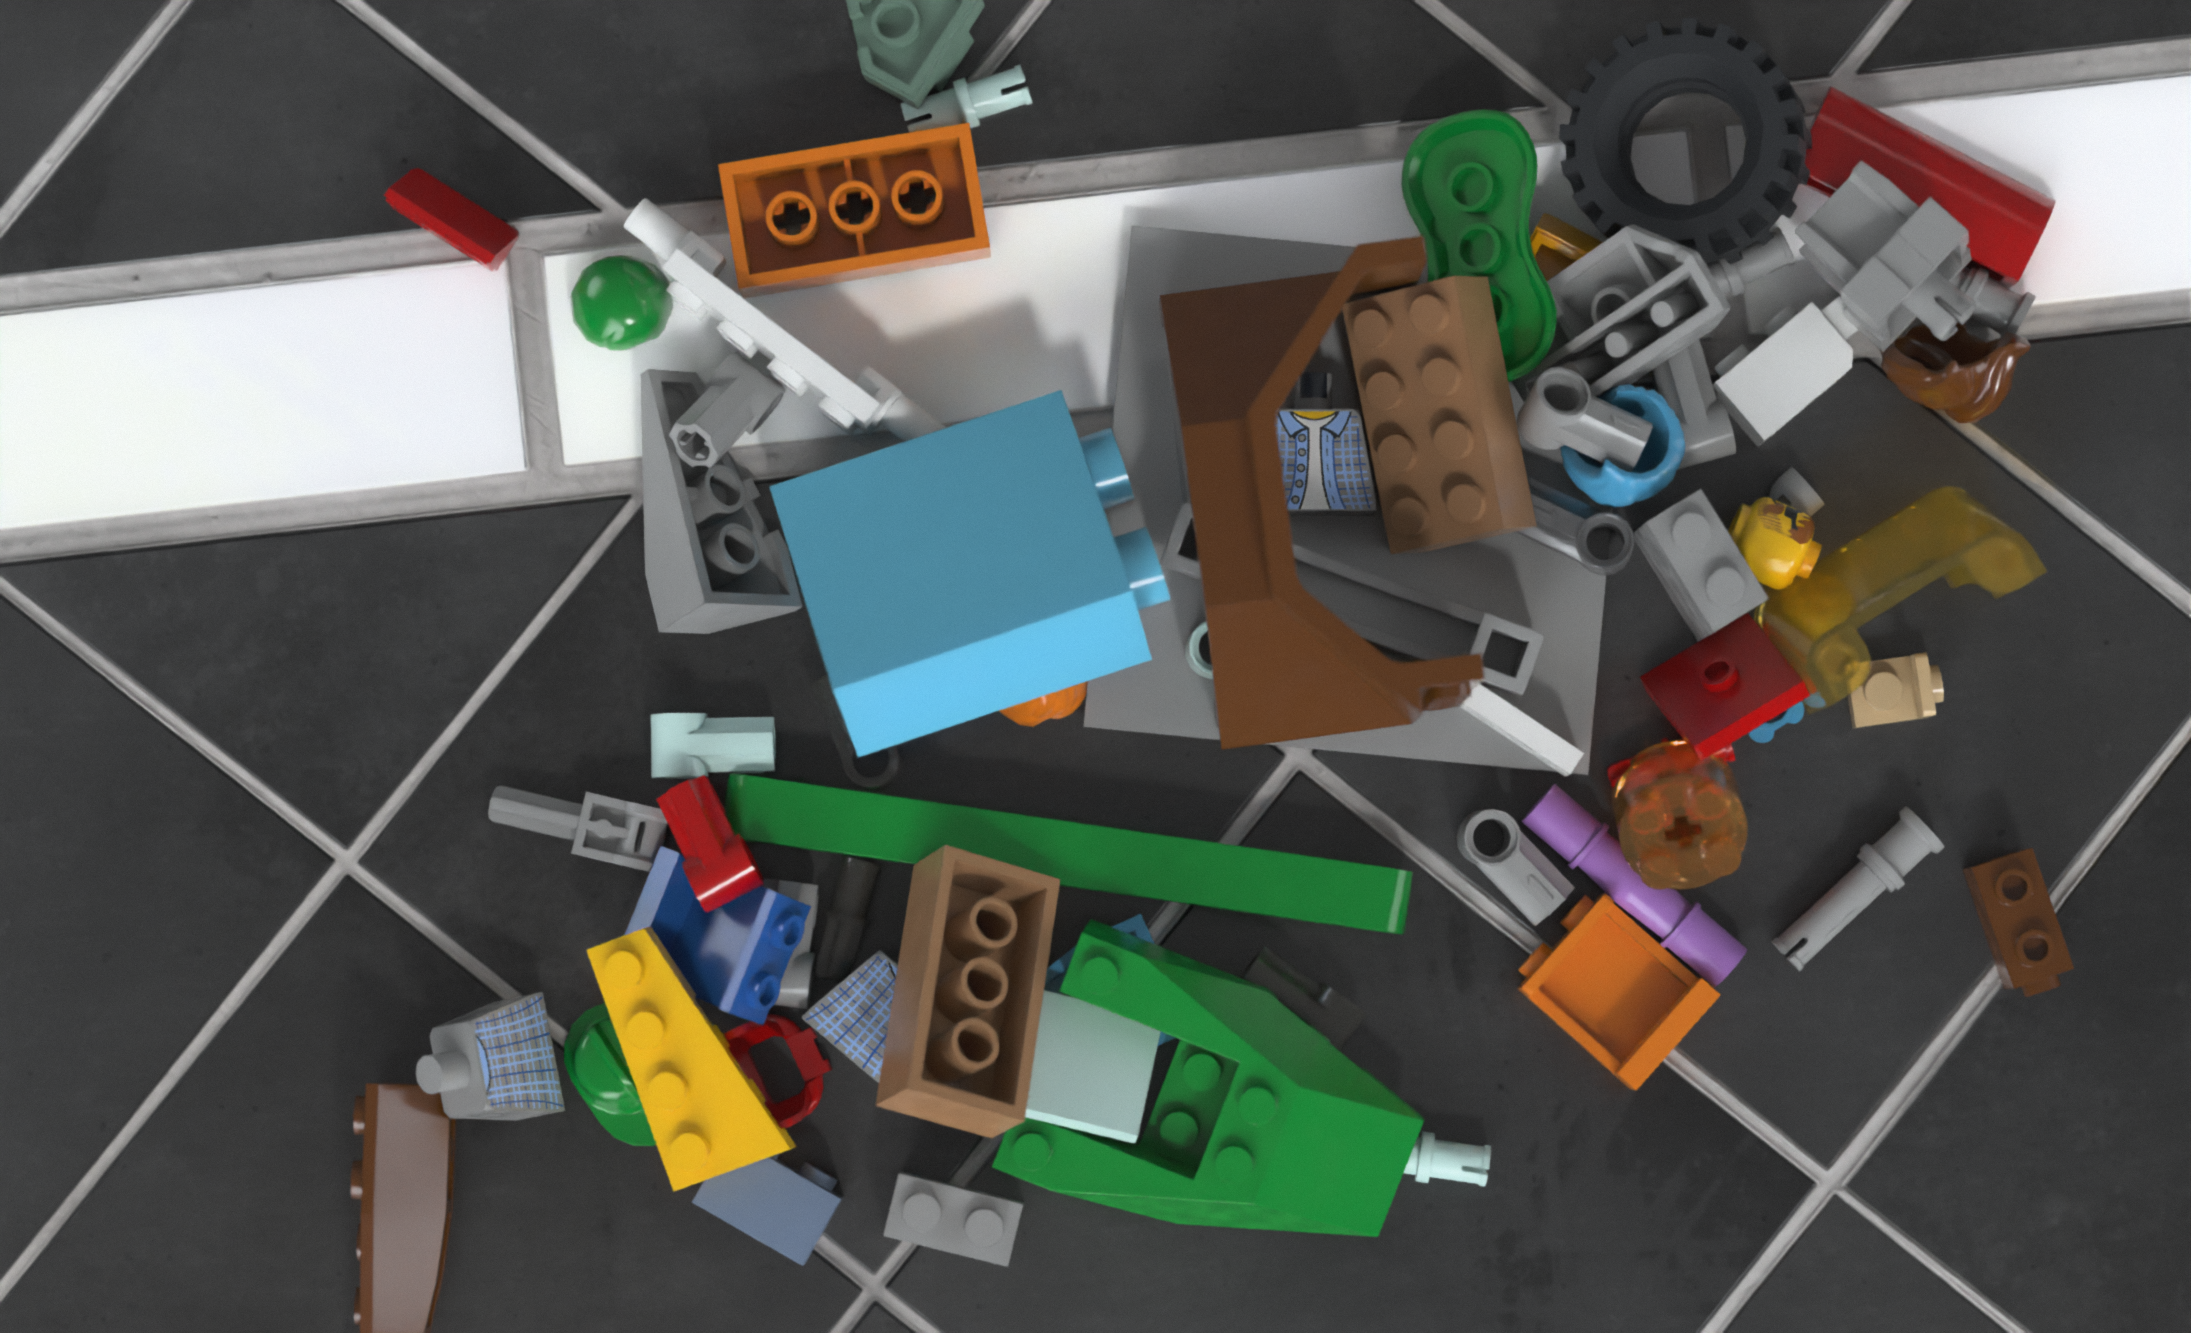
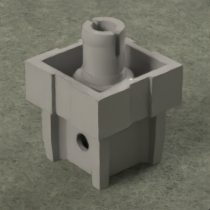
M1860 161L1842 186L1809 220L1803 221L1794 230L1795 234L1804 243L1799 249V253L1827 283L1841 294L1842 301L1846 304L1844 307L1846 319L1881 351L1884 352L1916 317L1931 329L1935 337L1945 341L1958 331V328L1955 326L1957 321L1963 325L1976 308V302L1951 283L1971 261V252L1966 246L1969 243L1968 230L1931 197L1921 207L1917 206L1887 178L1863 161Z

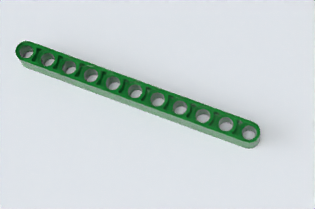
M732 773L728 775L724 802L725 814L735 834L740 833L745 841L911 865L921 861L944 845H948L1060 879L1059 886L1405 935L1413 878L1412 871Z

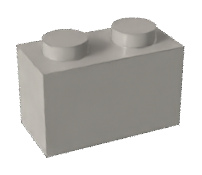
M901 1171L898 1174L883 1236L1008 1267L1024 1201Z

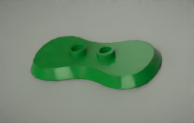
M1470 110L1442 118L1427 126L1416 136L1409 146L1403 162L1401 188L1406 207L1420 235L1424 237L1428 263L1427 282L1450 276L1488 277L1508 382L1529 373L1542 362L1549 352L1556 328L1555 301L1551 289L1533 255L1529 234V215L1537 181V154L1527 130L1520 121L1510 114L1497 110Z

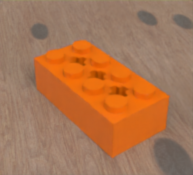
M969 123L718 164L738 289L743 299L991 258ZM924 188L926 197L935 195V202L926 205L925 213L912 214L911 207L906 209L901 207V203L910 200L911 189ZM853 198H861L863 207L873 206V211L864 215L863 223L851 225L849 218H839V213L848 210V200ZM791 208H799L802 218L810 216L809 223L801 225V233L796 235H788L786 228L777 230V223L786 221V210Z

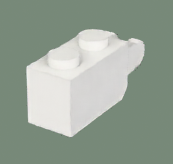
M1838 296L1821 311L1813 302L1808 304L1799 313L1792 304L1788 305L1762 327L1769 336L1768 339L1751 353L1743 344L1740 345L1714 367V370L1721 377L1713 384L1716 398L1723 401L1728 413L1757 447L1852 368L1853 349L1846 340L1854 335L1858 329L1846 319L1844 311L1846 304L1842 301V297Z

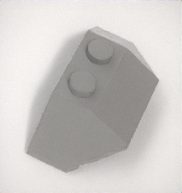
M1634 224L1626 226L1547 281L1556 306V328L1549 352L1537 367L1513 380L1512 383L1523 402H1525L1537 379L1544 371L1550 368L1563 367L1573 370L1582 376L1589 385L1591 395L1598 398L1615 386L1634 383L1715 329L1731 307L1699 252Z

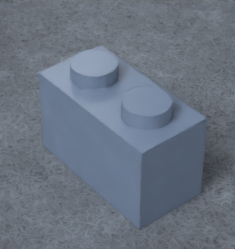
M779 1154L704 1180L692 1203L802 1266L808 1261L844 1198L833 1191L838 1181L837 1179L807 1162H804L800 1171L777 1159Z

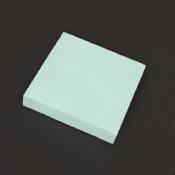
M1044 990L1025 1117L1135 1143L1140 1129L1161 1031L1080 999Z

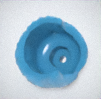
M1631 384L1618 385L1609 389L1598 398L1651 422L1653 426L1647 443L1632 472L1618 468L1607 459L1601 465L1596 459L1566 445L1560 447L1563 466L1570 479L1591 500L1607 507L1628 506L1659 493L1675 477L1686 448L1680 420L1663 396L1653 389L1646 390L1643 387H1634Z

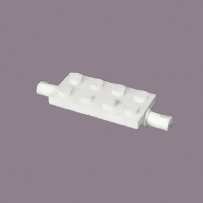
M644 198L627 218L624 228L666 260L661 269L670 282L666 291L672 295L671 299L699 321L708 312L721 322L716 329L722 333L721 337L749 359L757 351L771 361L767 368L772 372L771 375L799 397L808 389L822 399L818 405L822 410L821 413L850 436L857 427L870 436L875 429L882 425L905 442L947 428L869 366L865 367L854 382H852L717 279V276L727 263L724 255L694 232L689 231L647 198Z

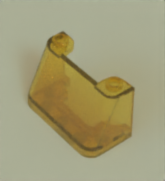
M1943 486L1930 491L1817 561L1807 579L1796 575L1786 588L1770 590L1766 594L1769 599L1756 607L1754 621L1803 679L1810 696L1802 700V703L1808 715H1811L1838 702L1865 682L1870 671V655L1856 629L1937 578L1944 575L1952 589L1964 584H1978L1983 589L1990 591L1995 599H1998L2009 592L2020 589L2046 573L2047 570L2030 543L2019 532L1967 491L1954 486Z

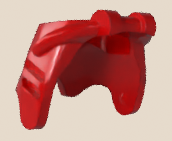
M768 1014L764 1025L748 1021L723 1034L730 1045L728 1047L729 1051L748 1079L752 1078L766 1099L764 1104L780 1128L786 1129L800 1122L805 1116L814 1111L822 1098L824 1089L823 1074L831 1071L833 1068L829 1059L824 1060L815 1041L818 1035L813 1027L802 1030L792 1020L784 1016ZM773 1036L785 1039L805 1082V1087L801 1093L781 1102H775L772 1099L751 1054V1047Z

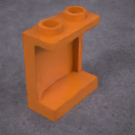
M1606 893L1600 894L1594 902L1584 895L1560 921L1568 931L1551 949L1542 942L1520 966L1518 971L1526 978L1517 989L1630 1090L1637 1091L1721 994L1703 978H1697L1619 909L1614 904L1615 901Z

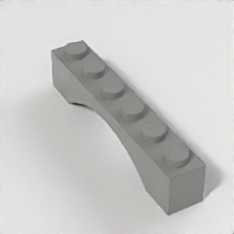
M1182 502L1159 563L1161 566L1201 580L1191 504ZM1293 544L1296 572L1303 588L1366 641L1420 661L1481 653L1485 680L1481 683L1516 696L1524 694L1545 634L1393 582Z

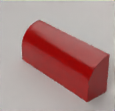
M1830 86L1808 128L1812 136V149H1806L1805 165L1810 170V174L1805 186L1830 198L1850 177L1856 165L1863 161L1892 182L1917 206L1921 207L1931 197L1968 230L1969 243L1966 246L1970 249L1971 261L1965 266L1966 268L1971 270L1973 266L1977 268L1982 266L1989 270V278L2008 289L2020 280L2047 226L2056 200Z

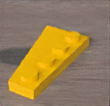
M652 927L643 928L586 950L673 1191L797 1147L786 1129L780 1128L764 1104L766 1099L752 1078L748 1079L728 1049L730 1047L729 1043L717 1025L711 1024L695 1000L696 993Z

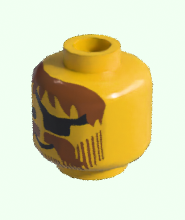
M1769 497L1759 498L1751 506L1742 503L1727 531L1758 582L1777 590L1784 589L1790 585L1796 575L1807 579L1816 564L1822 548V544L1812 540L1815 526L1811 516Z

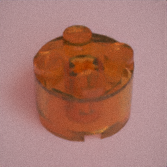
M1685 741L1663 742L1639 752L1630 761L1631 766L1623 774L1620 781L1619 778L1617 779L1612 792V809L1620 846L1629 866L1641 877L1643 883L1656 890L1696 888L1711 883L1721 876L1732 874L1741 863V854L1747 840L1748 825L1737 781L1728 763L1721 757L1718 759L1714 755L1700 761Z

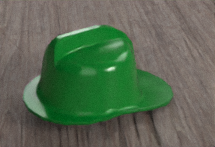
M606 1003L586 1010L572 1024L564 1043V1064L572 1083L599 1123L614 1138L633 1146L657 1145Z

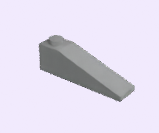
M647 369L640 374L645 576L659 632L710 634L797 611L802 607L789 550L779 530L770 533L753 501L761 495L752 478L742 480L728 451L712 468L705 465L692 467L676 455V447L669 433L677 420L701 397L705 387L698 373Z

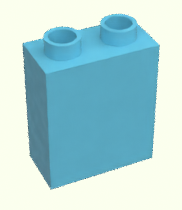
M1062 390L769 486L831 686L858 757L1152 660L1138 611L1170 600L1161 566L1147 527L1113 537L1104 510L1134 500L1117 442L1111 427L1078 438Z

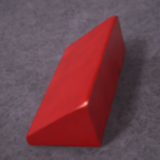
M419 168L410 170L391 185L384 194L386 197L385 201L391 208L491 272L493 270L498 271L519 238V233L515 228Z

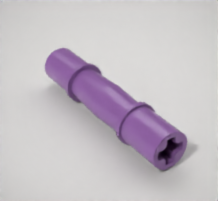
M1555 783L1541 796L1522 819V823L1569 862L1568 866L1572 870L1578 866L1620 907L1660 936L1662 939L1659 944L1663 948L1668 947L1713 987L1718 986L1746 954L1748 949L1700 909L1701 904L1695 901L1691 905L1654 868L1607 833L1609 825L1605 822L1601 824Z

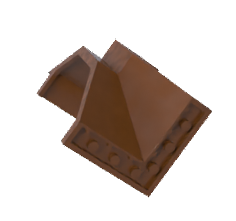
M1423 235L1358 244L1341 271L1160 295L1159 297L1162 328L1165 330L1185 456L1215 694L1213 704L1216 726L1219 728L1221 750L1413 724L1425 711L1459 707L1463 700H1467V697L1471 696V691L1485 680L1481 653L1411 663H1399L1386 658L1303 588L1298 579L1295 566L1276 427L1278 411L1345 303L1417 285L1427 262Z

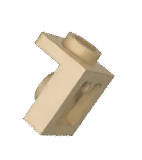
M1927 652L1843 666L1853 729L1929 718L1936 715L1935 703L1943 702L1944 700L1940 668L1937 664L1929 665Z

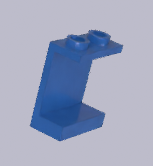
M660 846L625 935L643 928L652 927L696 993V998L713 1004L730 1014L764 1025L770 1008L778 999L780 983L793 950L798 946L803 937L805 921L811 906L760 886L706 913L698 901L682 867V862L685 861L683 854Z

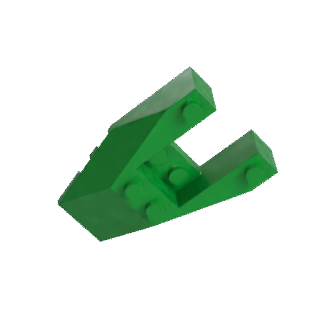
M1090 919L1080 936L1059 992L1180 1039L1141 1140L1137 1138L1135 1143H1130L1025 1117L1024 1122L1005 1132L992 1168L1053 1192L1175 1224L1378 1237L1425 1118L1365 1068L1362 1067L1361 1069L1330 1043V1039L1313 1025L1309 1026L1295 1015L1269 989Z

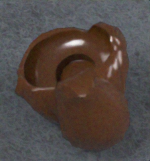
M1957 322L1955 326L1958 328V331L1945 341L1935 337L1931 329L1925 324L1910 326L1884 352L1880 350L1882 356L1881 366L1887 374V379L1892 381L1904 396L1920 405L1936 410H1944L1957 423H1976L2000 407L2011 390L2018 359L2027 353L2031 346L2026 338L2011 332H2006L2001 338L1986 342L1984 339L1968 333L1966 323L1961 325Z

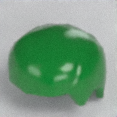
M614 255L599 259L582 270L571 292L570 301L573 322L587 341L598 347L607 348L610 351L629 350L647 341L657 339L665 330L673 310L672 295L666 291L670 283L655 264L630 255Z

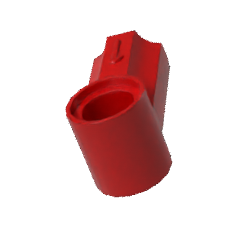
M706 775L686 780L668 789L665 794L656 799L685 858V861L682 862V867L686 877L706 913L765 884L750 849L740 833L735 834L725 814V809Z

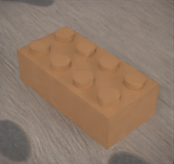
M1450 276L1346 303L1342 309L1390 553H1425L1537 527L1488 277Z
M944 845L914 864L875 1106L993 1138L1025 1121L1060 879L948 845Z

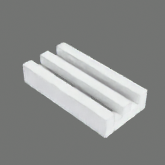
M1481 684L1476 686L1471 691V696L1467 697V700H1463V703L1459 706L1564 777L1572 773L1584 755L1582 751Z

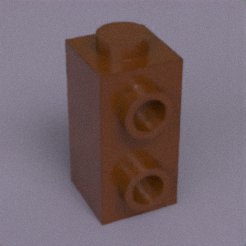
M2033 848L2021 849L1962 869L2003 988L2016 989L2021 987L2024 996L2028 997L2061 986L2058 974L2072 970L2074 966Z

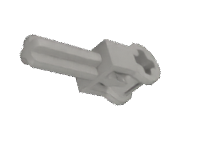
M501 785L495 788L489 802L488 815L489 819L494 823L574 841L571 854L647 872L651 871L660 846L664 845L668 829V823L662 810L659 808L586 792L584 802L580 804Z

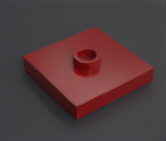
M1748 612L1640 676L1648 695L1700 761L1810 696L1803 679Z

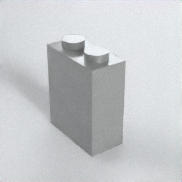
M1699 489L1645 522L1633 533L1635 542L1697 642L1769 599L1702 489Z

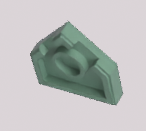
M846 0L849 17L852 20L856 37L857 54L862 75L872 85L919 109L931 89L942 92L974 42L969 30L986 5L983 0Z

